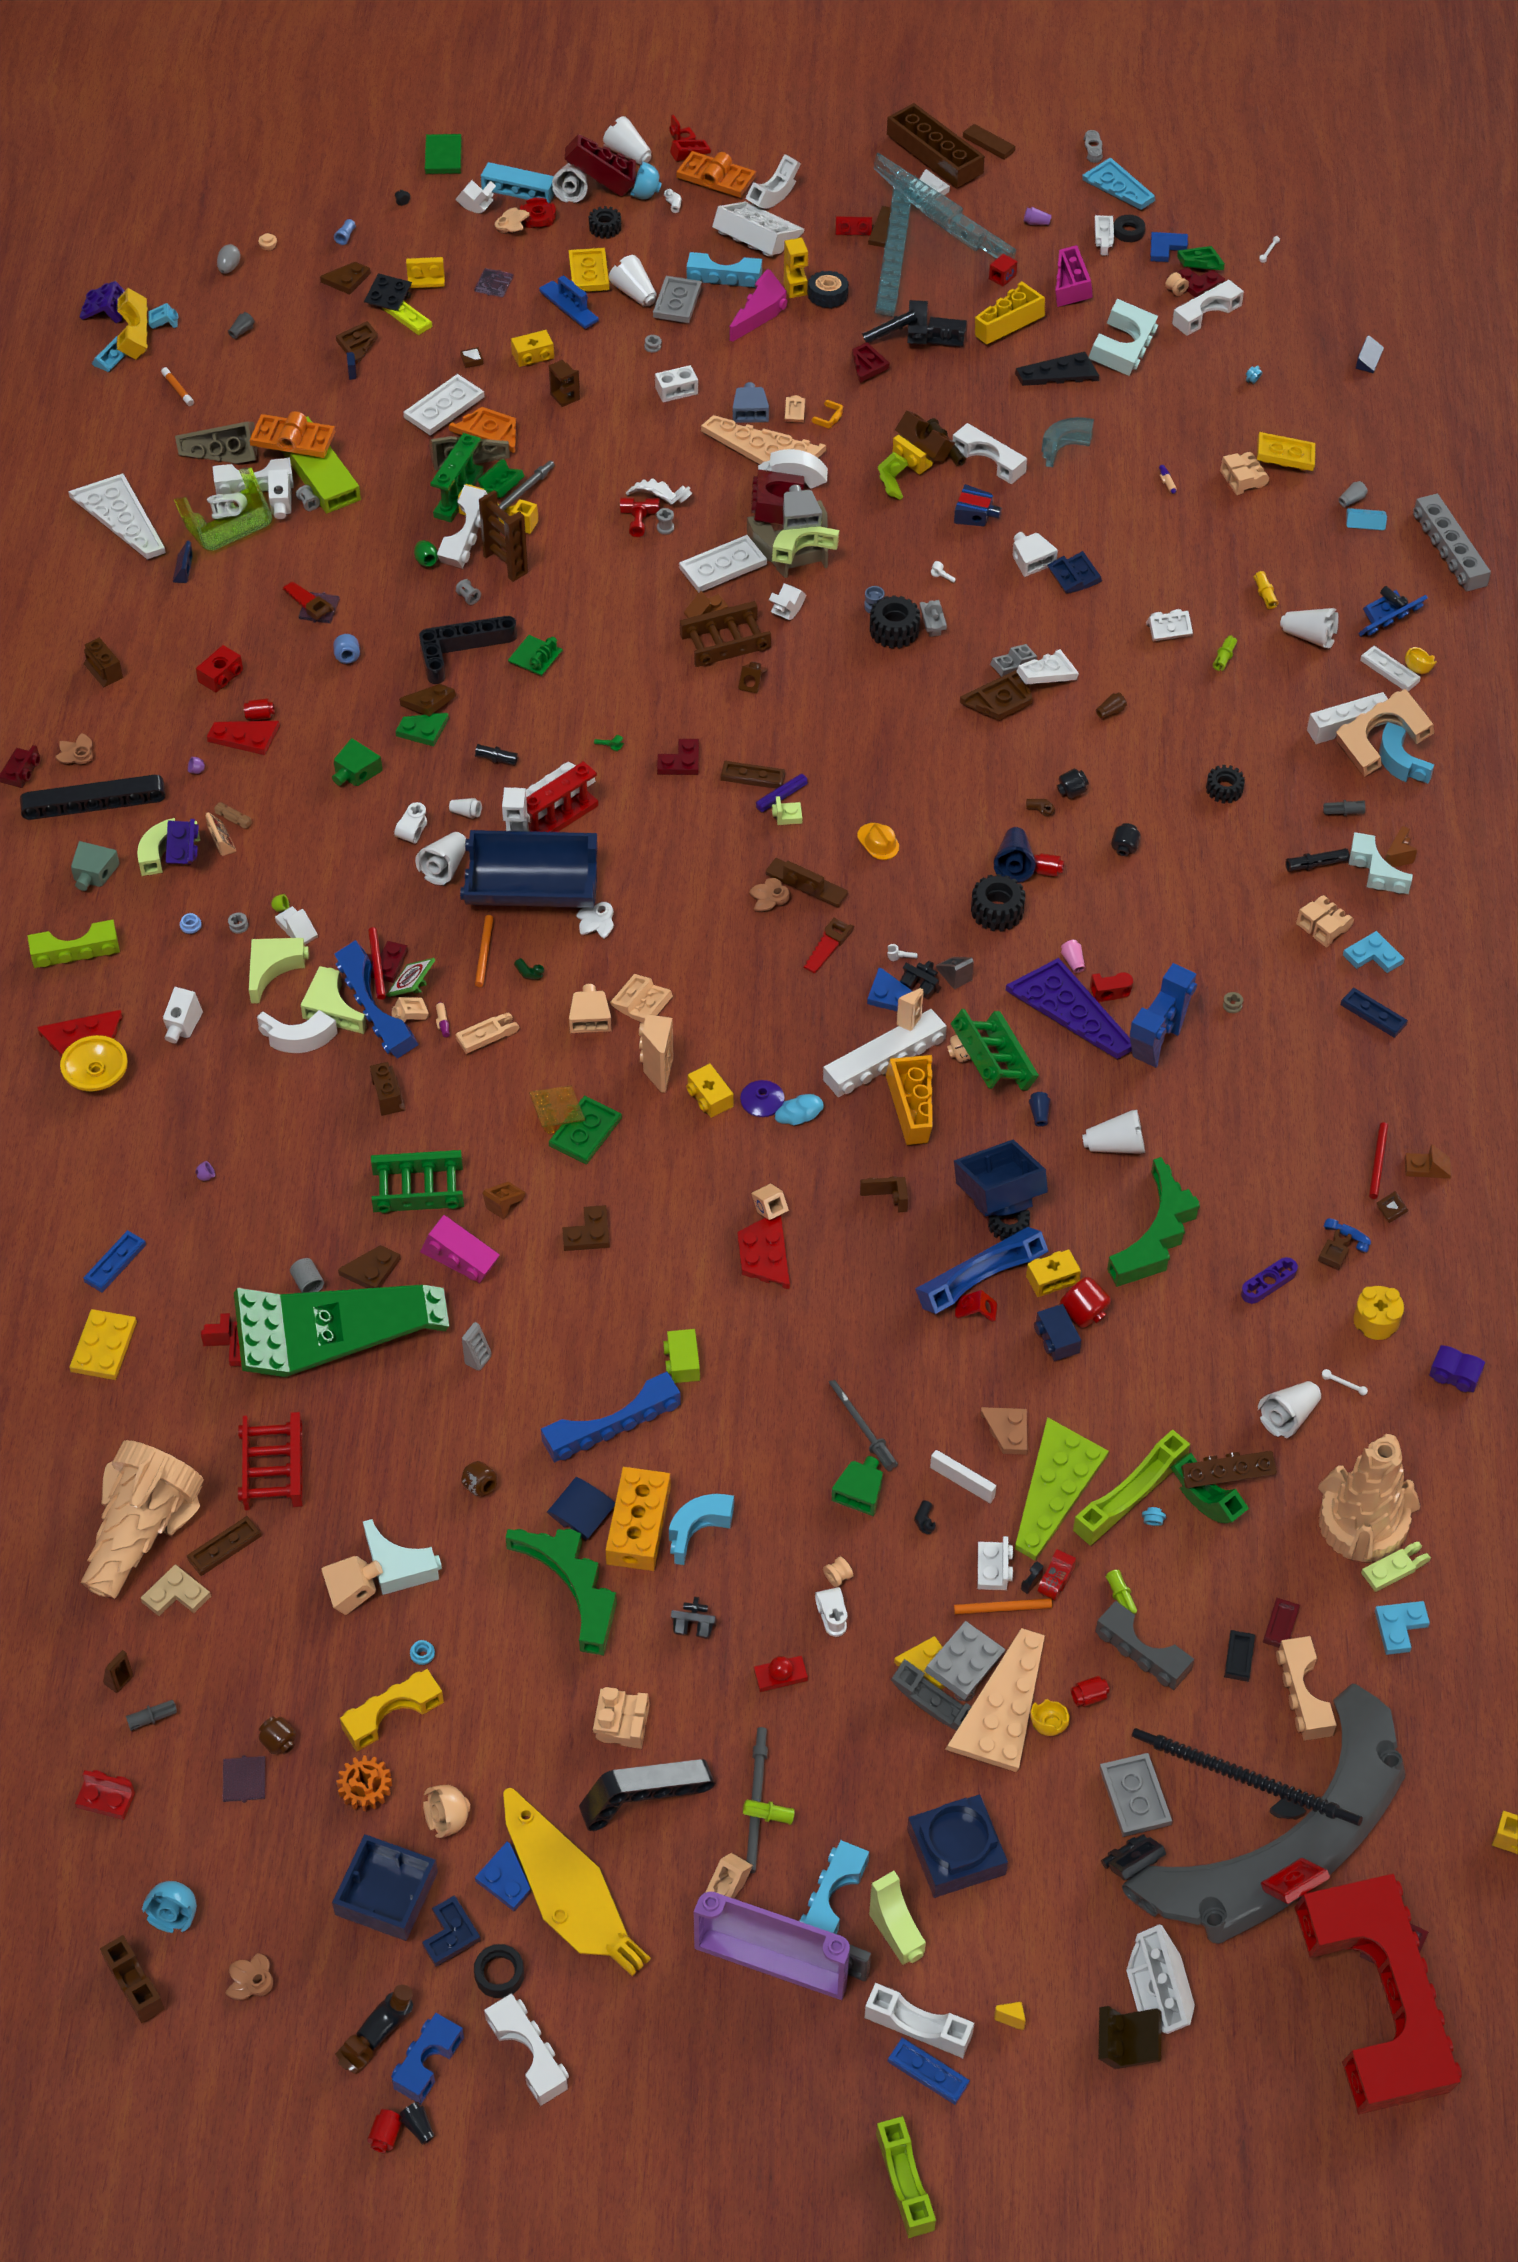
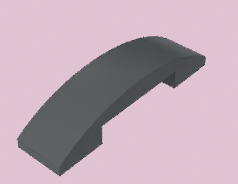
M904 1659L891 1678V1681L918 1707L941 1723L957 1731L972 1706L967 1703L962 1705L926 1680L923 1677L924 1672Z

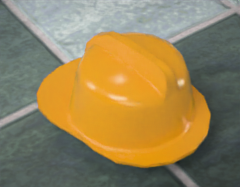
M869 823L863 825L858 830L857 837L860 843L872 857L888 860L897 855L899 843L894 831L889 826Z

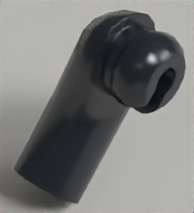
M1387 586L1383 587L1380 591V594L1396 609H1400L1408 604L1406 597H1399Z
M926 1500L921 1502L914 1521L922 1533L930 1534L935 1530L936 1523H932V1519L928 1517L933 1505Z

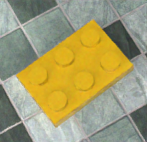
M605 248L568 250L571 280L576 286L585 292L609 290Z
M1259 432L1257 438V460L1264 463L1279 464L1284 467L1289 466L1299 468L1300 470L1313 471L1315 466V443Z
M91 1309L70 1364V1371L116 1380L137 1323L136 1317Z

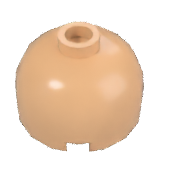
M437 1785L429 1787L424 1794H429L428 1801L423 1802L428 1827L430 1830L436 1829L438 1834L435 1836L437 1838L457 1833L467 1821L468 1812L470 1811L469 1800L454 1786Z

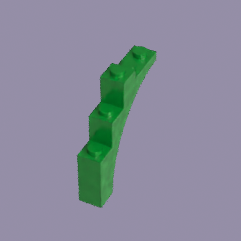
M1162 1157L1153 1159L1151 1170L1159 1195L1157 1217L1149 1230L1137 1242L1127 1249L1109 1256L1107 1270L1116 1287L1166 1271L1168 1261L1170 1260L1167 1249L1182 1244L1183 1235L1185 1234L1182 1223L1197 1218L1198 1209L1200 1208L1197 1197L1193 1196L1189 1189L1182 1191L1179 1182H1175L1172 1177L1170 1166L1165 1164Z
M508 1529L505 1537L508 1550L526 1554L542 1562L556 1572L571 1591L581 1616L580 1652L604 1656L617 1605L616 1592H612L607 1588L596 1589L599 1577L598 1562L588 1558L578 1559L582 1546L581 1533L572 1529H557L556 1536L551 1537L545 1533L534 1534L522 1529Z

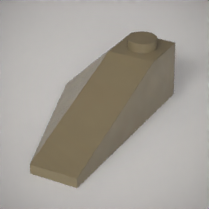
M247 421L176 435L178 454L231 463L257 460V447L250 446V438L255 429L254 422Z
M449 436L429 440L430 456L434 470L441 468L460 437ZM481 439V442L473 452L474 464L510 458L508 441Z

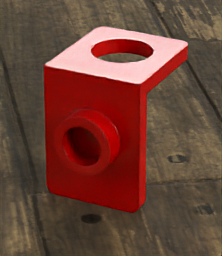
M671 115L669 131L675 140H695L696 135L690 127L680 129V123L674 115ZM688 133L690 136L685 138L681 137V134Z
M983 1290L961 1296L956 1301L955 1317L961 1318L980 1312L993 1322L996 1320L997 1302ZM986 1301L990 1304V1307H991V1312H990V1313H989V1312L987 1311V1309H986V1306H985Z

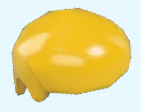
M1409 648L1405 655L1407 667L1416 674L1428 673L1437 663V661H1434V655L1429 656L1421 648Z
M1045 1699L1039 1705L1035 1702L1030 1711L1033 1727L1042 1735H1057L1066 1730L1069 1725L1070 1716L1067 1708L1059 1702L1049 1701L1048 1699Z

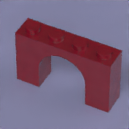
M758 469V474L753 476L751 512L754 513V520L783 524L784 493L790 492L789 488L792 485H799L802 491L804 476Z

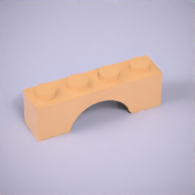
M1311 1636L1282 1640L1279 1650L1276 1651L1278 1664L1283 1666L1284 1672L1282 1677L1284 1686L1289 1687L1291 1694L1289 1695L1290 1707L1292 1710L1295 1709L1297 1715L1295 1718L1297 1731L1302 1733L1304 1741L1333 1736L1336 1722L1330 1703L1312 1696L1306 1689L1303 1677L1314 1669L1317 1659Z

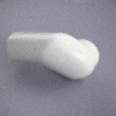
M667 189L664 192V196L672 204L671 211L678 213L682 199L672 189Z

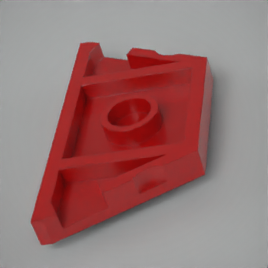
M121 1010L39 1026L37 1028L39 1035L43 1036L49 1042V1045L59 1052V1056L62 1058L63 1053L72 1043L84 1037L106 1036L114 1039L119 1020H122L123 1017Z
M781 1215L771 1220L763 1218L738 1231L737 1238L742 1275L758 1278L766 1283L773 1281L782 1284V1288L790 1289Z

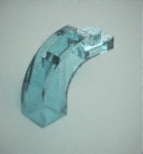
M1074 417L1060 420L1051 425L1044 433L1041 452H1044L1043 458H1046V466H1054L1058 450L1066 445L1090 446L1094 419Z

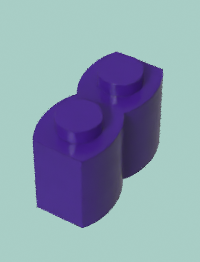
M1441 1345L1432 1364L1429 1376L1438 1383L1452 1384L1460 1391L1474 1392L1483 1372L1485 1361L1470 1354H1463L1455 1348Z

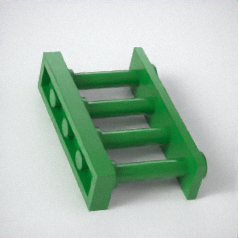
M463 433L431 481L430 485L439 488L441 491V500L433 511L434 518L452 522L459 511L458 495L464 485L475 486L478 479L482 476L484 472L483 466L476 465L473 461V452L481 442L480 437Z
M961 1009L951 1022V1026L989 1089H992L1000 1078L1015 1079L1021 1090L1028 1091L1039 1077V1074L1000 1011H994L985 1022L972 1021L966 1010ZM978 1030H985L989 1037H981ZM987 1046H995L999 1053H991ZM997 1062H1005L1009 1070L1000 1069Z
M461 1150L371 1155L373 1175H379V1196H372L373 1212L387 1213L391 1211L455 1209L457 1207H464L463 1191H456V1171L463 1170ZM447 1171L446 1192H434L433 1172ZM411 1173H424L425 1193L411 1194ZM388 1175H402V1194L388 1195Z

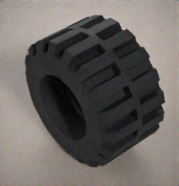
M895 595L892 597L886 596L883 600H877V604H873L870 611L869 630L871 637L875 638L876 643H881V646L884 647L889 646V648H902V646H909L918 637L920 610L917 608L916 603H912V600L905 599L903 596L896 597Z
M996 874V876L988 875L987 879L983 877L980 879V882L975 884L972 891L971 912L973 919H976L975 922L978 925L982 924V927L985 929L991 928L990 931H995V929L1004 931L1005 928L1010 930L1013 928V925L1017 926L1019 924V920H1022L1024 914L1025 890H1023L1021 884H1017L1018 881L1016 879H1010V876L1007 875L1003 877L1001 874ZM993 902H1002L1004 904H996Z

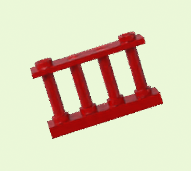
M583 761L526 797L527 813L530 815L529 832H559L598 807V800L587 791V782L596 777L597 772ZM579 787V793L571 798V792ZM563 798V804L555 808L554 803ZM546 809L547 815L538 819V813Z
M291 1412L290 1422H286L285 1425L250 1427L248 1416H243V1425L238 1426L239 1439H242V1487H238L239 1502L243 1501L244 1509L250 1510V1498L287 1496V1498H291L293 1507H303L302 1420L300 1412ZM278 1434L290 1436V1442H286V1445L250 1447V1436ZM286 1454L287 1457H290V1463H286V1466L250 1468V1457ZM281 1475H287V1478L290 1477V1484H286L284 1487L250 1489V1478Z

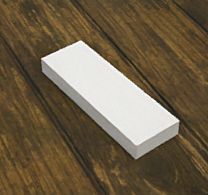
M1375 646L1361 656V662L1403 690L1409 691L1420 682V676Z
M935 1450L932 1454L931 1469L988 1503L993 1501L996 1492V1485L938 1450Z

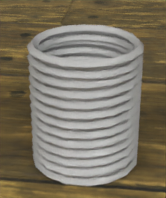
M310 1258L297 1260L291 1266L290 1273L302 1293L319 1292L323 1288L324 1280Z

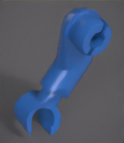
M1326 1219L1323 1226L1325 1229H1340V1234L1344 1236L1351 1234L1352 1239L1359 1241L1356 1249L1364 1252L1368 1251L1369 1245H1371V1240L1368 1236L1344 1223L1339 1224V1221L1335 1219Z

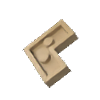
M174 1565L141 1597V1602L158 1616L176 1600L195 1613L211 1597L210 1591L177 1565Z

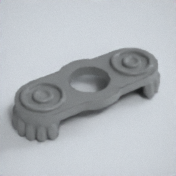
M1089 130L1084 136V140H1086L1085 147L1088 152L1087 159L1090 162L1098 163L1103 158L1102 141L1097 131ZM1096 142L1098 145L1090 146L1089 143Z

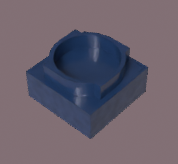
M1014 1139L954 1160L956 1184L973 1199L975 1207L985 1217L989 1215H1009L1033 1207V1197L1048 1192L1046 1169Z
M980 1794L908 1817L907 1831L934 1898L1006 1875L1008 1861Z
M364 1834L332 1901L335 1915L407 1941L438 1873L436 1860Z

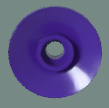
M767 1080L749 1083L742 1090L740 1096L743 1109L756 1117L774 1115L783 1105L785 1099L782 1089L777 1084Z

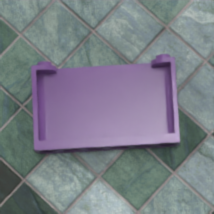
M706 1892L698 1899L694 1909V1949L839 2000L843 1999L847 1988L850 1951L849 1943L843 1936L716 1892Z

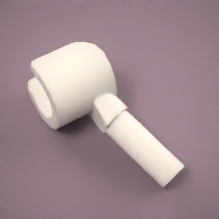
M935 561L931 570L932 576H942L954 583L956 578L943 571L944 566L941 562Z
M896 944L888 945L889 952H887V955L891 961H896L899 957L917 959V953L899 951Z

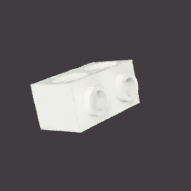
M691 365L656 373L655 388L662 402H667L698 394V379Z

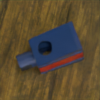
M965 484L955 507L954 523L985 526L989 517L1000 518L1002 507L993 505V495L991 493Z

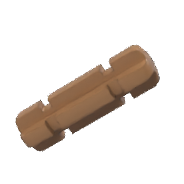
M218 802L214 808L216 814L224 815V818L237 825L239 824V826L245 829L252 824L250 817L245 814L242 816L243 813L229 806L227 807L222 802Z

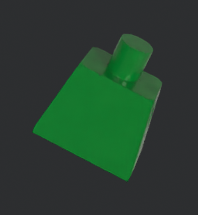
M352 738L334 758L335 774L332 776V780L338 786H341L345 781L354 786H359L383 771L381 756Z
M867 1456L863 1464L856 1461L850 1462L832 1488L831 1501L874 1516L883 1481V1472L877 1470L879 1461L872 1456Z

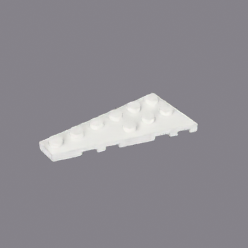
M124 474L68 491L71 499L146 559L166 553L164 545Z

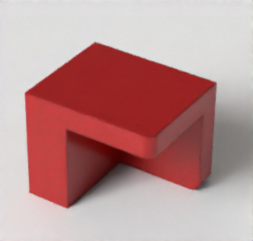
M230 1313L220 1314V1324L204 1325V1330H201L203 1346L230 1345V1327L232 1322Z

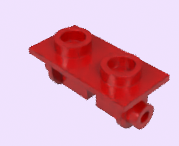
M836 216V235H871L872 217Z

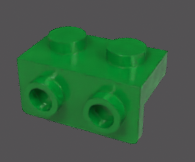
M501 459L482 475L478 482L487 494L495 490L497 498H502L512 487L517 486L525 475L520 469H509L506 461Z

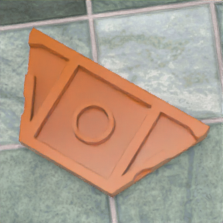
M481 407L473 413L463 416V421L457 424L454 422L449 424V431L460 435L466 433L481 439L508 441L509 452H515L516 418Z

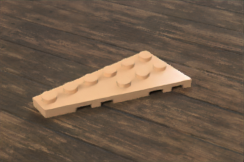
M714 415L701 425L702 432L758 464L769 461L771 453L779 450H801L817 458L826 451V445L824 444L817 446L810 444L809 440H794L790 435L767 429L762 431L753 429L752 425L748 424L746 426L737 425L733 420Z
M1021 1628L945 1750L1014 1772L1019 1769L1045 1635Z

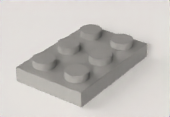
M666 276L653 310V318L689 323L702 288V281Z
M965 1621L926 1666L925 1672L963 1700H966L1003 1656L1006 1649Z
M1149 1753L1100 1764L1099 1769L1123 1837L1172 1824V1819Z

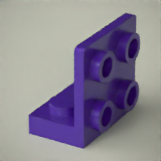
M116 281L109 284L105 283L96 290H90L86 294L80 318L83 320L104 310L115 323L120 322L123 316L117 312V299L125 290Z
M190 819L189 822L168 820L165 863L191 865L193 860H196L197 845H194V839L198 837L199 824H195V819Z

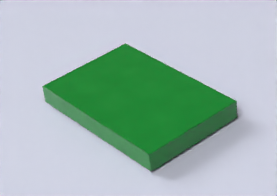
M426 134L425 174L461 173V134Z
M584 1095L549 1140V1147L587 1165L620 1122L622 1113Z

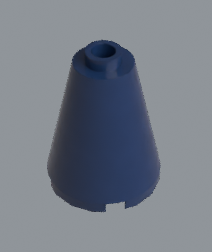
M1013 827L1007 830L994 858V870L996 874H1001L1003 877L1007 875L1010 876V879H1016L1018 882L1026 881L1034 873L1036 860L1026 832L1019 827Z

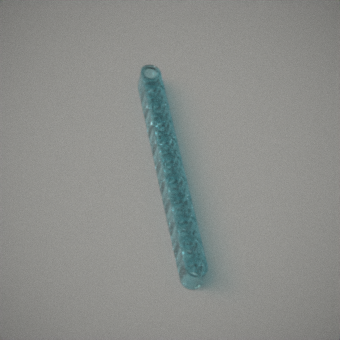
M896 177L892 193L891 213L887 229L888 235L884 247L875 313L890 317L894 316L897 305L914 181Z

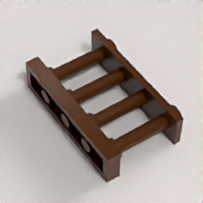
M493 490L479 499L483 557L488 558L496 554L507 564L508 578L514 582L528 573L525 517L520 511L512 516L504 512L498 506L497 492Z
M755 601L680 620V636L682 640L691 638L697 649L694 650L695 667L771 648V632L761 633L755 622L758 609ZM748 623L753 635L742 638L737 625ZM729 628L734 640L723 643L718 630ZM710 633L715 645L705 648L699 635Z

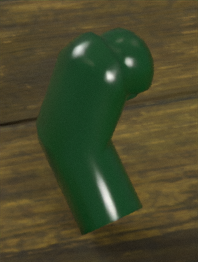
M522 958L514 962V966L522 977L535 980L543 977L544 967L542 965L536 964L533 968H530Z

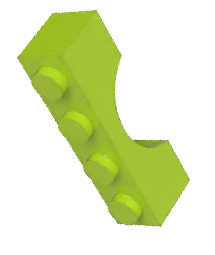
M114 920L92 923L89 931L83 937L72 941L59 940L49 931L27 935L34 968L120 953Z
M903 2116L877 2123L876 2136L908 2238L934 2231L936 2218L929 2196L923 2189L916 2169L911 2140Z

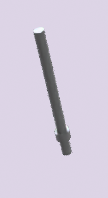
M548 461L544 466L537 468L534 471V475L498 506L503 511L506 510L537 481L543 480L555 466L554 462Z
M764 1727L757 1728L756 1745L753 1746L752 1754L755 1761L751 1800L758 1802L762 1800L764 1762L768 1756V1747L766 1746L767 1729ZM750 1816L746 1862L753 1865L750 1873L756 1872L760 1818Z

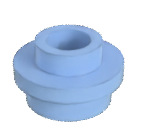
M193 913L185 914L180 921L181 930L188 934L199 931L202 925L200 918Z

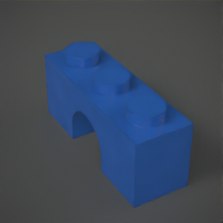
M437 2013L434 2014L431 2020L427 2019L421 2028V2036L417 2042L413 2041L406 2052V2059L402 2064L399 2063L395 2067L391 2075L394 2090L415 2102H419L420 2105L435 2084L434 2073L423 2066L424 2061L434 2054L442 2055L450 2060L464 2039L462 2027Z

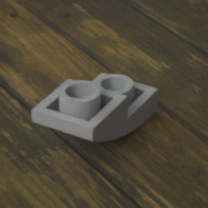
M1027 644L1010 648L1007 655L992 658L991 666L1002 677L1017 670L1019 665L1037 659V655Z

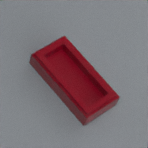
M1276 1597L1263 1643L1280 1648L1282 1640L1290 1639L1300 1608L1299 1604Z

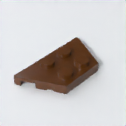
M1017 670L960 696V703L1000 720L1031 705L1032 695L1029 690L1030 685L1025 684L1018 675Z

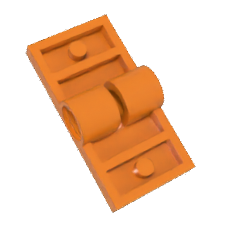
M692 151L677 170L676 178L741 198L756 178V171L732 164L731 157L724 152L717 153L713 158Z
M297 411L290 412L288 418L261 414L251 435L250 446L325 458L335 434V426L307 422L305 415Z

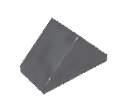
M951 957L935 965L954 990L972 981L974 961L971 957Z

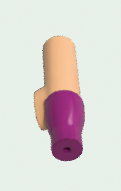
M438 1002L436 1005L438 1015L436 1023L443 1037L446 1038L450 1036L449 1022L444 1004Z

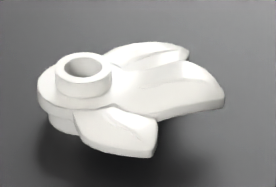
M600 902L594 908H582L576 915L577 918L582 920L579 925L580 934L585 935L597 930L599 935L605 939L614 926L612 921L614 910L611 904Z

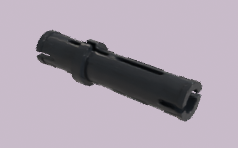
M912 309L903 315L894 316V319L862 333L865 342L871 343L893 331L902 330V327L917 321V317Z
M1346 848L1312 855L1306 853L1301 857L1287 858L1285 864L1289 872L1300 869L1311 870L1317 866L1348 862L1350 855Z

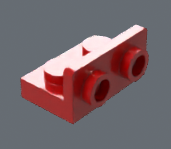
M84 1770L82 1775L84 1783L75 1802L76 1808L124 1820L135 1795L130 1780L122 1776L110 1777L98 1770H93L92 1772Z

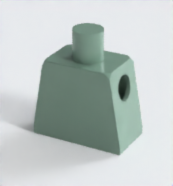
M79 841L71 865L73 878L76 881L75 886L82 891H86L89 885L103 886L120 864L117 850Z

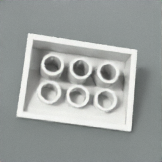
M746 201L718 206L712 226L720 234L730 235L737 242H745L749 248L759 249L767 256L783 252L784 241L798 238L805 230Z

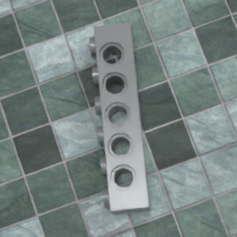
M1439 494L1418 498L1413 509L1414 517L1419 520L1423 530L1431 538L1432 544L1437 547L1441 557L1445 559L1449 569L1457 577L1459 584L1463 586L1466 592L1488 586L1491 571Z

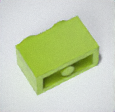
M695 1329L667 1331V1341H663L664 1355L669 1354V1360L665 1361L666 1372L668 1371L671 1374L674 1383L700 1381Z

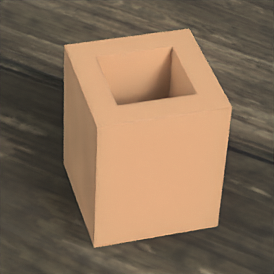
M772 1184L751 1193L757 1212L768 1220L789 1211L783 1191Z

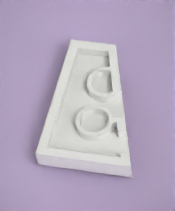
M1061 649L1055 651L1053 655H1044L1041 660L1034 659L1021 664L1017 669L1018 675L1025 684L1077 680L1079 675Z

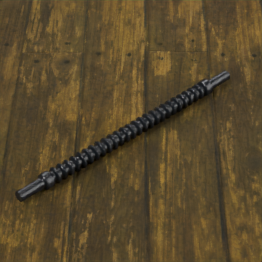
M1137 1728L1132 1732V1737L1153 1745V1748L1158 1751L1164 1750L1166 1754L1170 1752L1172 1756L1177 1754L1179 1759L1183 1757L1184 1761L1189 1760L1191 1764L1196 1762L1197 1766L1202 1764L1204 1769L1208 1767L1210 1771L1215 1769V1773L1221 1772L1222 1776L1228 1774L1229 1779L1234 1777L1235 1781L1240 1780L1242 1784L1247 1782L1248 1786L1253 1785L1255 1789L1260 1787L1261 1791L1266 1790L1268 1794L1273 1792L1275 1797L1278 1795L1281 1799L1286 1797L1288 1802L1293 1800L1294 1804L1299 1802L1301 1807L1306 1805L1308 1810L1311 1808L1314 1812L1319 1810L1321 1815L1325 1813L1328 1818H1339L1357 1826H1360L1362 1823V1816L1340 1808L1339 1804L1335 1802L1328 1803L1327 1799L1322 1801L1321 1797L1315 1798L1314 1794L1308 1796V1792L1302 1793L1301 1789L1295 1791V1787L1289 1788L1288 1784L1282 1786L1281 1781L1276 1783L1275 1779L1269 1780L1268 1776L1263 1778L1262 1774L1256 1775L1255 1771L1250 1773L1248 1768L1243 1770L1242 1766L1237 1768L1235 1763L1230 1765L1229 1761L1224 1763L1222 1758L1219 1760L1216 1756L1211 1758L1209 1753L1205 1755L1203 1751L1198 1752L1196 1748L1192 1750L1191 1746L1186 1748L1185 1744L1180 1745L1178 1741L1173 1743L1172 1739L1167 1740V1737L1161 1734L1155 1736Z

